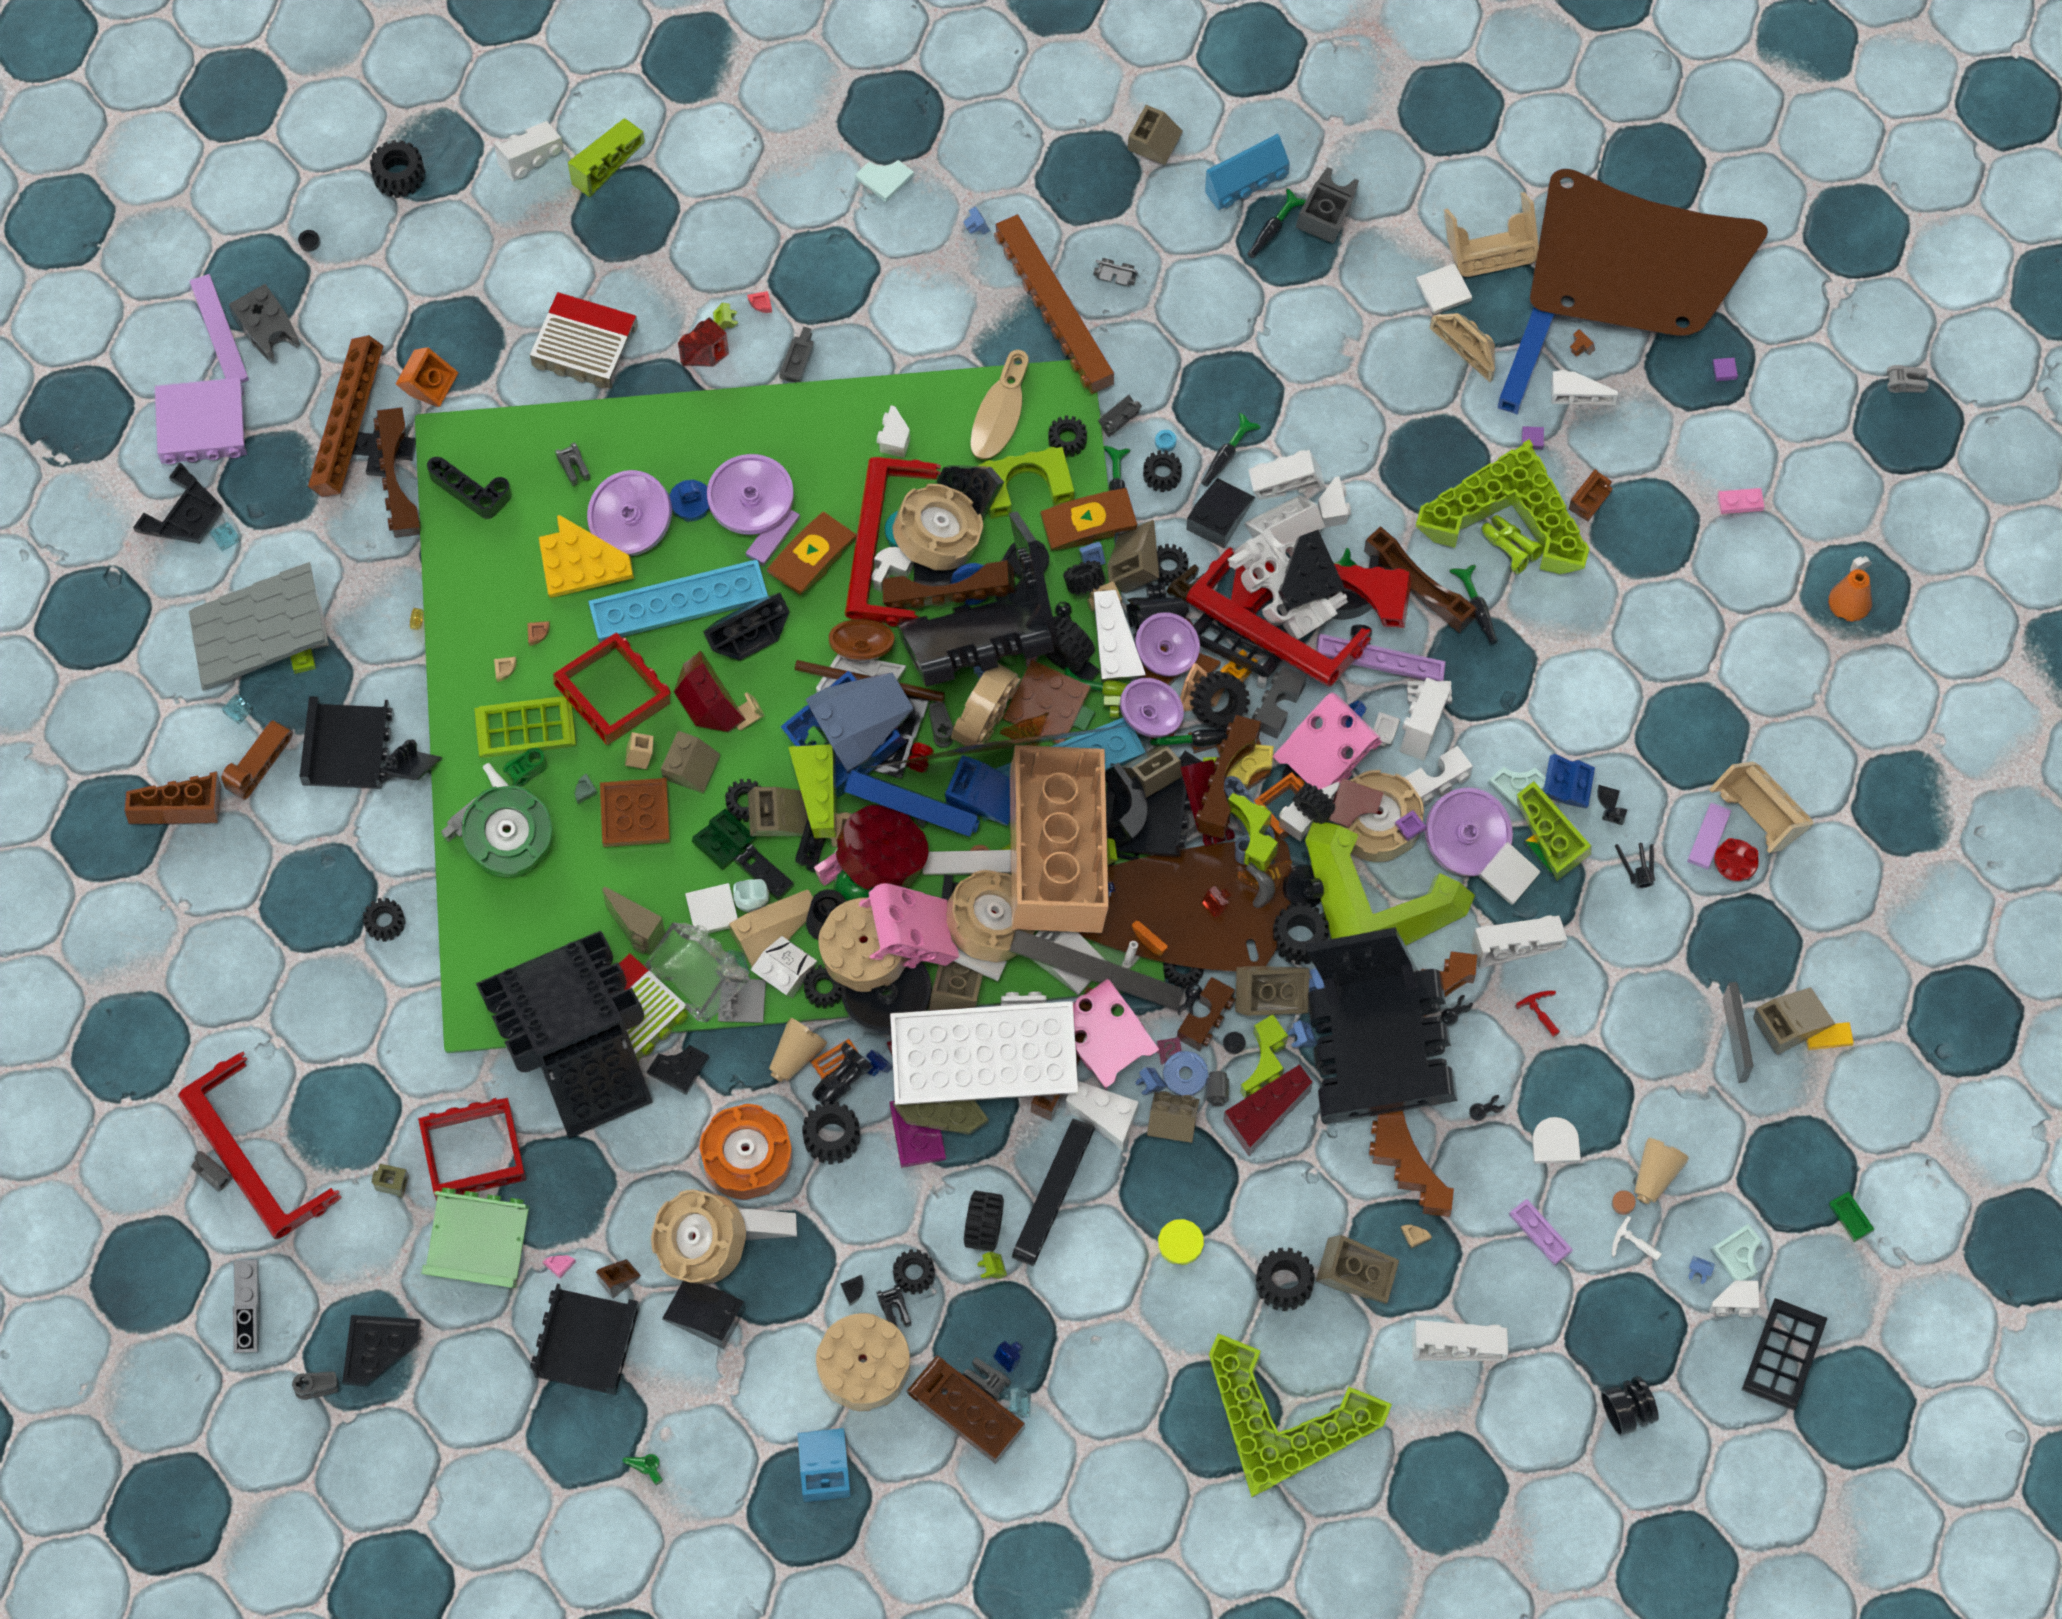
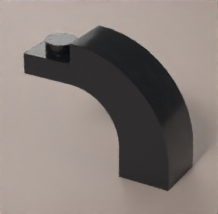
M1370 555L1369 568L1382 567V564H1378L1379 556ZM1341 591L1343 595L1346 594L1348 602L1336 610L1338 614L1331 619H1353L1364 615L1373 607L1358 594L1352 591Z
M1118 762L1105 769V781L1114 792L1119 806L1116 819L1106 828L1118 845H1121L1136 836L1143 828L1147 817V800L1137 776L1130 779Z

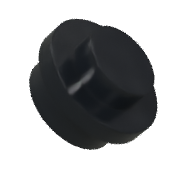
M1230 1032L1223 1039V1047L1228 1053L1238 1054L1245 1048V1038L1238 1032Z

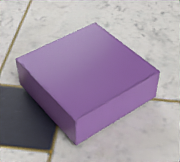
M1735 358L1713 359L1715 381L1737 380Z
M1523 426L1522 444L1530 439L1533 449L1543 450L1544 427Z
M1414 810L1395 821V826L1407 841H1410L1426 830L1425 824Z

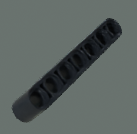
M1074 1118L1072 1119L1012 1253L1013 1259L1031 1266L1035 1265L1091 1140L1094 1126Z

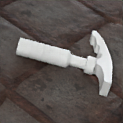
M1136 941L1129 943L1124 957L1125 960L1122 963L1124 968L1131 969L1141 958L1135 955L1138 948Z
M1627 1216L1616 1233L1612 1246V1258L1616 1256L1617 1244L1621 1241L1620 1238L1624 1237L1626 1240L1629 1239L1635 1243L1637 1248L1655 1261H1658L1662 1255L1659 1251L1642 1239L1636 1238L1630 1230H1626L1631 1220V1217Z

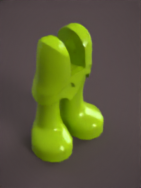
M1494 515L1491 518L1494 527L1490 523H1485L1481 527L1483 535L1493 545L1503 549L1512 558L1511 570L1515 574L1522 573L1528 566L1529 560L1531 562L1536 561L1544 552L1545 547L1541 543L1520 534L1521 530L1498 515ZM1512 540L1516 542L1524 551L1520 550L1518 547L1512 544Z

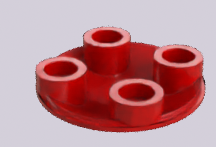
M1728 838L1715 852V865L1720 874L1732 881H1744L1751 878L1757 871L1759 853L1755 847H1752L1743 840Z

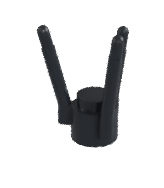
M1640 842L1638 844L1641 867L1636 868V873H1633L1620 846L1615 844L1617 853L1630 876L1631 884L1636 883L1637 888H1647L1654 885V845L1650 844L1648 868L1646 866L1643 843Z

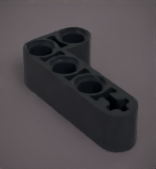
M432 457L427 462L430 479L484 519L493 518L511 499L510 485L504 477L494 478L483 488L441 457ZM453 480H458L456 483H450ZM499 489H505L502 492H497ZM469 492H474L472 495H466ZM485 504H491L489 507H482Z

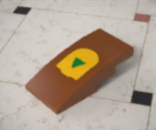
M1127 488L1082 497L1040 512L1051 551L1090 545L1093 543V540L1114 537L1116 532L1135 530L1137 528V521Z
M823 511L786 546L767 568V572L801 595L827 573L828 567L841 557L843 550L856 540L857 534Z

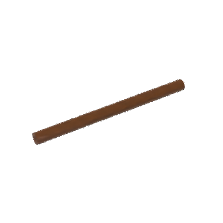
M797 660L795 664V671L836 680L847 672L846 670ZM851 672L857 680L873 677ZM898 682L905 695L939 703L944 702L945 692Z

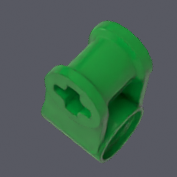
M534 747L507 762L503 767V771L508 773L513 779V785L522 787L546 770L547 761L543 751ZM540 758L538 763H531L533 759Z

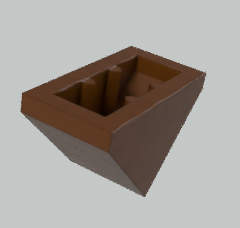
M627 1259L599 1268L596 1271L599 1283L613 1299L641 1276Z

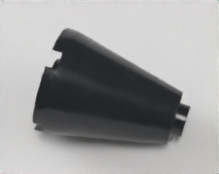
M1136 597L1127 599L1130 604L1126 605L1130 628L1134 626L1136 632L1140 625L1154 614L1173 613L1185 619L1186 614L1189 613L1188 603L1183 601L1181 597Z

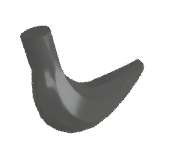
M1250 862L1245 869L1256 878L1259 885V891L1253 900V906L1261 908L1274 897L1275 884L1267 873L1259 870L1258 867Z

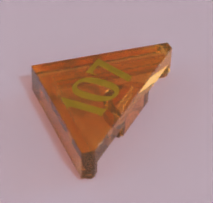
M1045 712L1042 715L1025 719L1009 727H1003L1000 734L1011 739L1042 736L1049 713ZM1040 743L1027 746H1039Z
M1288 860L1270 864L1266 869L1265 873L1274 881L1275 892L1290 869L1292 861ZM1244 870L1236 874L1237 879L1259 890L1258 881L1249 871Z

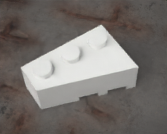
M547 121L526 129V133L517 137L515 134L510 136V140L501 144L500 141L494 143L498 165L513 182L518 178H523L527 172L541 166L545 160L557 155L563 149L562 138Z
M1426 678L1424 685L1419 684L1415 695L1418 700L1417 702L1412 701L1409 713L1412 714L1411 718L1406 717L1402 727L1406 731L1399 752L1425 760L1430 742H1432L1434 736L1433 734L1446 705L1451 686L1430 678Z
M1078 1081V1093L1068 1094L1066 1110L1084 1123L1094 1126V1129L1105 1139L1108 1138L1123 1151L1138 1112V1101Z

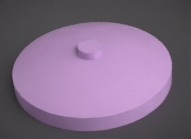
M757 454L740 455L724 462L711 476L707 488L708 505L713 517L726 529L740 534H759L775 528L789 514L794 499L792 480L785 468L777 461Z
M637 470L622 471L605 479L594 491L588 505V526L591 534L629 556H635L649 551L662 540L671 522L672 505L665 487L653 476Z
M1460 788L1445 794L1435 802L1427 816L1425 837L1432 856L1444 869L1459 876H1478L1505 843L1512 844V824L1506 809L1493 795L1480 789Z

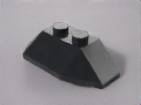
M781 592L756 600L717 620L705 629L703 634L713 652L742 660L779 640L790 611Z

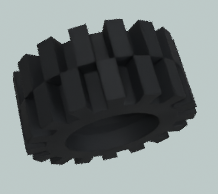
M1066 415L1064 420L1058 417V421L1054 420L1052 426L1050 425L1049 446L1062 447L1065 457H1067V454L1074 457V452L1079 455L1081 449L1084 450L1087 443L1085 424H1082L1080 419L1076 421L1074 416L1068 419V415ZM1064 431H1071L1076 435V438L1071 442H1065L1059 436Z
M1161 450L1157 451V455L1154 452L1151 453V456L1147 457L1146 462H1144L1143 477L1145 483L1148 482L1147 486L1149 488L1153 486L1154 491H1157L1158 488H1161L1160 492H1164V488H1167V491H1171L1172 486L1175 489L1182 477V463H1180V459L1178 457L1175 458L1174 453L1168 455L1166 450L1164 454H1161ZM1158 466H1166L1170 468L1171 473L1168 476L1161 477L1156 475L1154 470Z
M1165 544V548L1162 545L1158 546V583L1165 582V586H1169V582H1173L1188 570L1186 552L1182 553L1183 549L1181 547L1177 550L1175 544L1172 545V548L1169 547V544ZM1165 559H1171L1177 563V567L1174 570L1167 571L1162 569L1160 564Z
M1094 560L1092 562L1086 561V563L1080 562L1079 565H1072L1073 568L1069 567L1063 574L1068 591L1079 595L1081 592L1082 594H1086L1087 591L1092 592L1093 589L1103 586L1106 581L1100 562Z
M740 779L739 784L736 781L733 782V787L729 786L728 792L725 794L727 810L734 817L736 816V819L739 821L743 818L744 822H748L749 806H740L737 803L739 796L748 794L754 787H762L761 785L758 786L756 781L752 783L751 779H747V782Z
M1309 783L1304 784L1292 799L1294 806L1298 807L1297 810L1303 812V816H1308L1309 820L1313 819L1315 823L1319 822V824L1325 823L1336 809L1334 801L1328 798L1329 795L1327 793L1324 794L1322 789L1318 790L1317 786H1312Z
M378 898V903H375L373 900L370 902L371 907L367 905L365 908L366 912H363V923L366 931L371 938L374 936L377 941L382 938L383 942H387L386 938L394 940L393 936L396 935L398 937L400 935L399 931L404 930L403 924H405V919L400 905H397L394 900L390 902L389 898H385V901ZM382 913H389L392 916V922L388 926L381 927L375 923L376 917Z
M1164 962L1163 965L1165 979L1168 978V983H1175L1174 986L1177 987L1182 985L1183 989H1186L1187 985L1198 984L1204 972L1202 968L1193 967L1189 973L1181 974L1175 969V964Z
M818 965V969L813 967L811 973L808 972L806 979L804 978V992L806 999H809V1003L811 1005L815 1003L817 1008L822 1005L823 1009H827L826 1005H830L832 1008L835 1002L837 1004L840 1002V998H842V984L834 981L826 968H822V965ZM820 980H829L833 984L832 990L826 994L819 993L815 988L816 984Z
M910 1249L909 1253L902 1252V1256H898L896 1263L894 1262L893 1264L895 1283L899 1285L900 1289H903V1292L907 1293L910 1291L912 1295H915L917 1291L919 1294L923 1293V1289L927 1291L929 1285H932L934 1282L933 1278H935L933 1260L931 1257L928 1258L927 1253L924 1252L922 1254L921 1250L918 1249L917 1252H913V1249ZM911 1264H917L923 1270L922 1276L916 1280L909 1279L905 1275V1269Z

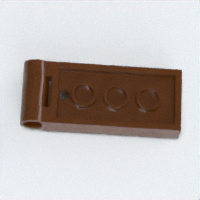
M937 1355L906 1391L919 1405L995 1464L1025 1429L1023 1421Z

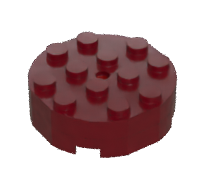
M882 805L865 806L851 814L836 840L838 848L836 857L840 867L856 884L867 890L880 884H892L907 888L915 882L928 859L929 849L924 832L912 821L908 814Z

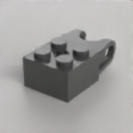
M1327 167L1318 181L1315 182L1303 205L1296 228L1334 244L1350 212L1359 180L1354 178L1350 184L1338 186L1331 179L1333 169Z
M266 284L229 304L232 316L253 347L269 362L275 360L272 352V347L275 343L287 341L295 348L301 346L286 312Z

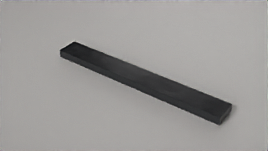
M1018 929L1015 930L1009 952L1099 984L1109 979L1114 987L1121 992L1178 1011L1185 990Z

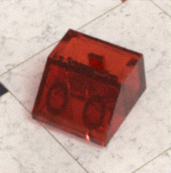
M710 317L705 321L699 322L694 330L689 334H684L678 342L680 362L683 366L714 367L729 355L727 333Z

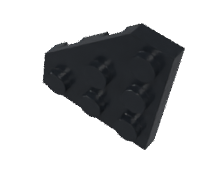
M948 465L943 467L936 481L938 484L960 491L973 501L972 507L977 515L981 514L982 520L985 519L1004 484V481L992 467Z
M1319 530L1299 536L1296 539L1292 557L1289 559L1283 583L1278 591L1287 612L1345 589Z
M351 1315L342 1380L343 1385L368 1386L419 1345L421 1320Z

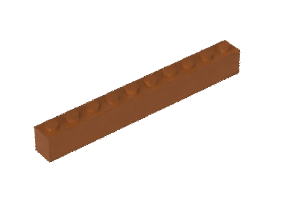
M1017 214L996 223L994 237L997 244L1003 246L1006 259L1012 261L1015 274L1021 276L1026 292L1030 291L1035 307H1039L1042 311L1041 315L1046 324L1049 323L1054 339L1060 341L1061 350L1065 356H1069L1074 372L1078 371L1083 387L1088 388L1090 393L1093 394L1114 385L1113 370L1020 216Z

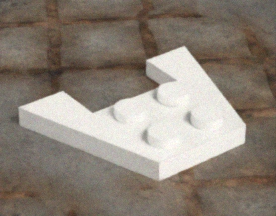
M839 654L830 665L832 668L873 677L893 672L898 682L906 671L905 665L878 660L856 661L844 658ZM823 677L816 687V692L829 687L836 679Z

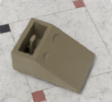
M1154 520L1138 526L1135 530H1129L1118 535L1107 565L1109 583L1114 581L1117 589L1124 593L1159 578Z
M754 787L748 792L750 836L803 835L808 815L801 790L781 787Z
M1811 987L1772 999L1757 1007L1753 1020L1777 1055L1835 1025V1022Z

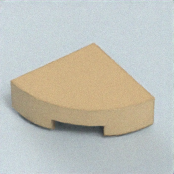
M516 657L494 659L497 682L503 681L513 674L517 665Z
M1409 1224L1400 1228L1410 1249L1432 1239L1429 1232L1420 1227Z

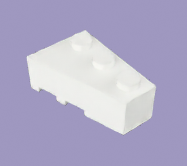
M1301 450L1294 455L1279 457L1275 461L1266 464L1260 463L1248 469L1253 492L1259 500L1286 496L1287 491L1298 490L1299 493H1305L1306 488L1318 487L1319 490L1325 489L1321 467L1310 450Z

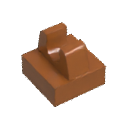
M1578 329L1573 334L1575 342L1570 346L1571 352L1576 357L1584 351L1590 355L1595 351L1594 342Z

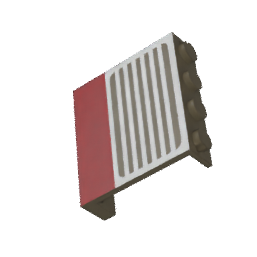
M557 292L530 353L531 364L539 370L546 369L559 376H569L579 382H589L599 388L611 389V377L630 332L635 333L637 330V316Z

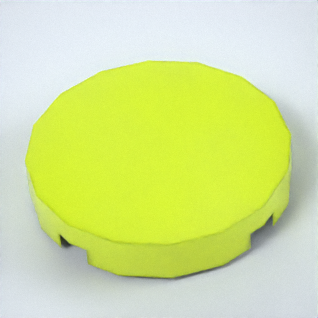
M1185 1219L1173 1220L1167 1223L1161 1229L1158 1237V1249L1162 1257L1172 1264L1188 1265L1194 1262L1201 1255L1204 1246V1238L1200 1228L1193 1222Z

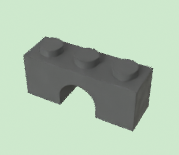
M1284 666L1279 673L1275 672L1271 684H1273L1271 689L1265 691L1261 700L1263 702L1261 708L1257 707L1252 716V719L1261 721L1260 732L1278 739L1287 722L1288 712L1280 709L1277 703L1281 700L1297 703L1306 686L1307 676Z

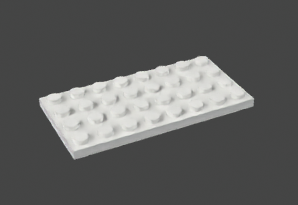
M1073 1001L890 1014L895 1105L1078 1093Z

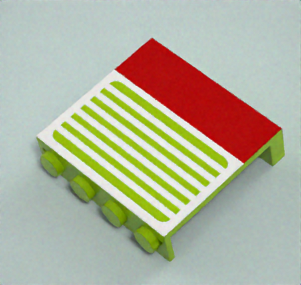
M629 953L619 965L627 981L624 990L632 987L644 1011L643 1021L639 1025L627 1030L639 1063V1060L644 1055L647 1056L654 1050L655 1045L660 1040H665L671 1034V1030L677 1024L681 1025L687 1019L688 1009L683 1001Z

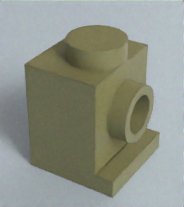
M379 1164L378 1171L375 1170L373 1172L371 1182L376 1191L398 1195V1197L403 1198L409 1175L406 1169ZM388 1180H393V1184H388L386 1182Z

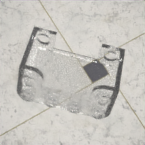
M673 922L645 963L646 968L657 979L672 981L693 1003H686L684 1007L697 1021L708 1022L750 981L749 972L743 967L738 966L735 958L721 948V943L708 935V930L701 925L694 926L688 923Z

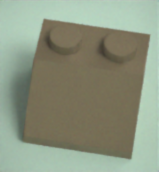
M678 731L661 767L662 777L666 778L669 782L704 794L721 755L698 737Z

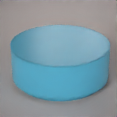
M1170 430L1159 431L1155 437L1157 449L1165 452V450L1168 452L1172 451L1176 446V435Z

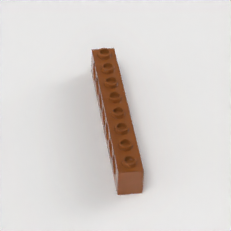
M370 335L351 339L308 484L310 489L322 497L340 494L384 346Z

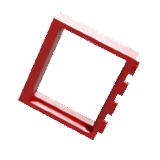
M617 632L553 673V684L606 745H609L670 704L671 691L669 687L657 679L655 671L644 664L641 655L637 652L635 653L627 639L621 638ZM616 648L654 691L656 696L610 726L569 678Z
M508 1097L498 1100L493 1098L490 1102L486 1103L474 1102L469 1104L468 1107L460 1109L453 1107L443 1113H429V1116L418 1118L436 1202L438 1195H435V1191L442 1192V1188L455 1189V1194L464 1195L465 1191L480 1192L526 1181ZM505 1113L516 1166L440 1184L429 1130Z

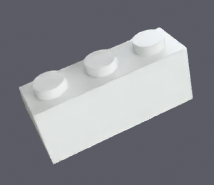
M1301 495L1244 523L1253 538L1270 529L1277 541L1282 544L1288 542L1295 543L1299 536L1325 528L1317 504Z

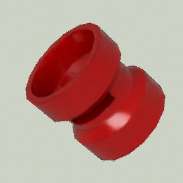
M914 743L911 749L912 755L908 759L932 755L934 750L926 744ZM928 760L909 762L906 765L914 771L923 773L927 771L929 763Z

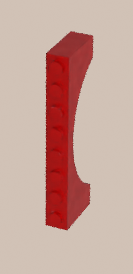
M1266 562V570L1268 572H1274L1273 564L1270 562ZM1334 564L1345 589L1365 599L1378 614L1383 627L1405 628L1412 582L1409 571L1401 568L1385 570L1382 567H1373L1371 569L1363 568L1359 565L1344 567ZM1242 565L1235 572L1231 600L1256 615L1264 604L1273 598V594L1266 587H1261L1253 593L1247 591L1241 581V575L1246 570ZM1253 573V576L1258 579L1257 575Z

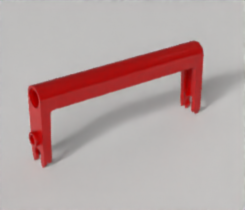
M872 457L868 460L844 613L847 618L851 620L868 619L896 627L897 623L919 617L915 615L913 610L869 605L871 578L887 478L889 476L936 480L937 476L941 473L937 471V469H941V465L922 462L917 459L910 461Z
M1229 547L1216 561H1212L1208 570L1188 592L1186 597L1187 603L1327 687L1332 686L1351 663L1361 657L1364 649L1369 644L1371 638L1368 635L1372 630L1362 628L1334 659L1327 658L1213 590L1230 569L1228 558L1234 555L1233 548Z
M240 1052L227 1061L217 1063L213 1070L183 1088L179 1092L178 1097L272 1237L280 1239L313 1217L317 1218L323 1215L327 1208L338 1202L342 1197L338 1195L340 1193L339 1190L334 1191L330 1188L289 1214H285L205 1096L212 1089L247 1067L245 1062L248 1059L243 1057L245 1055L244 1052Z

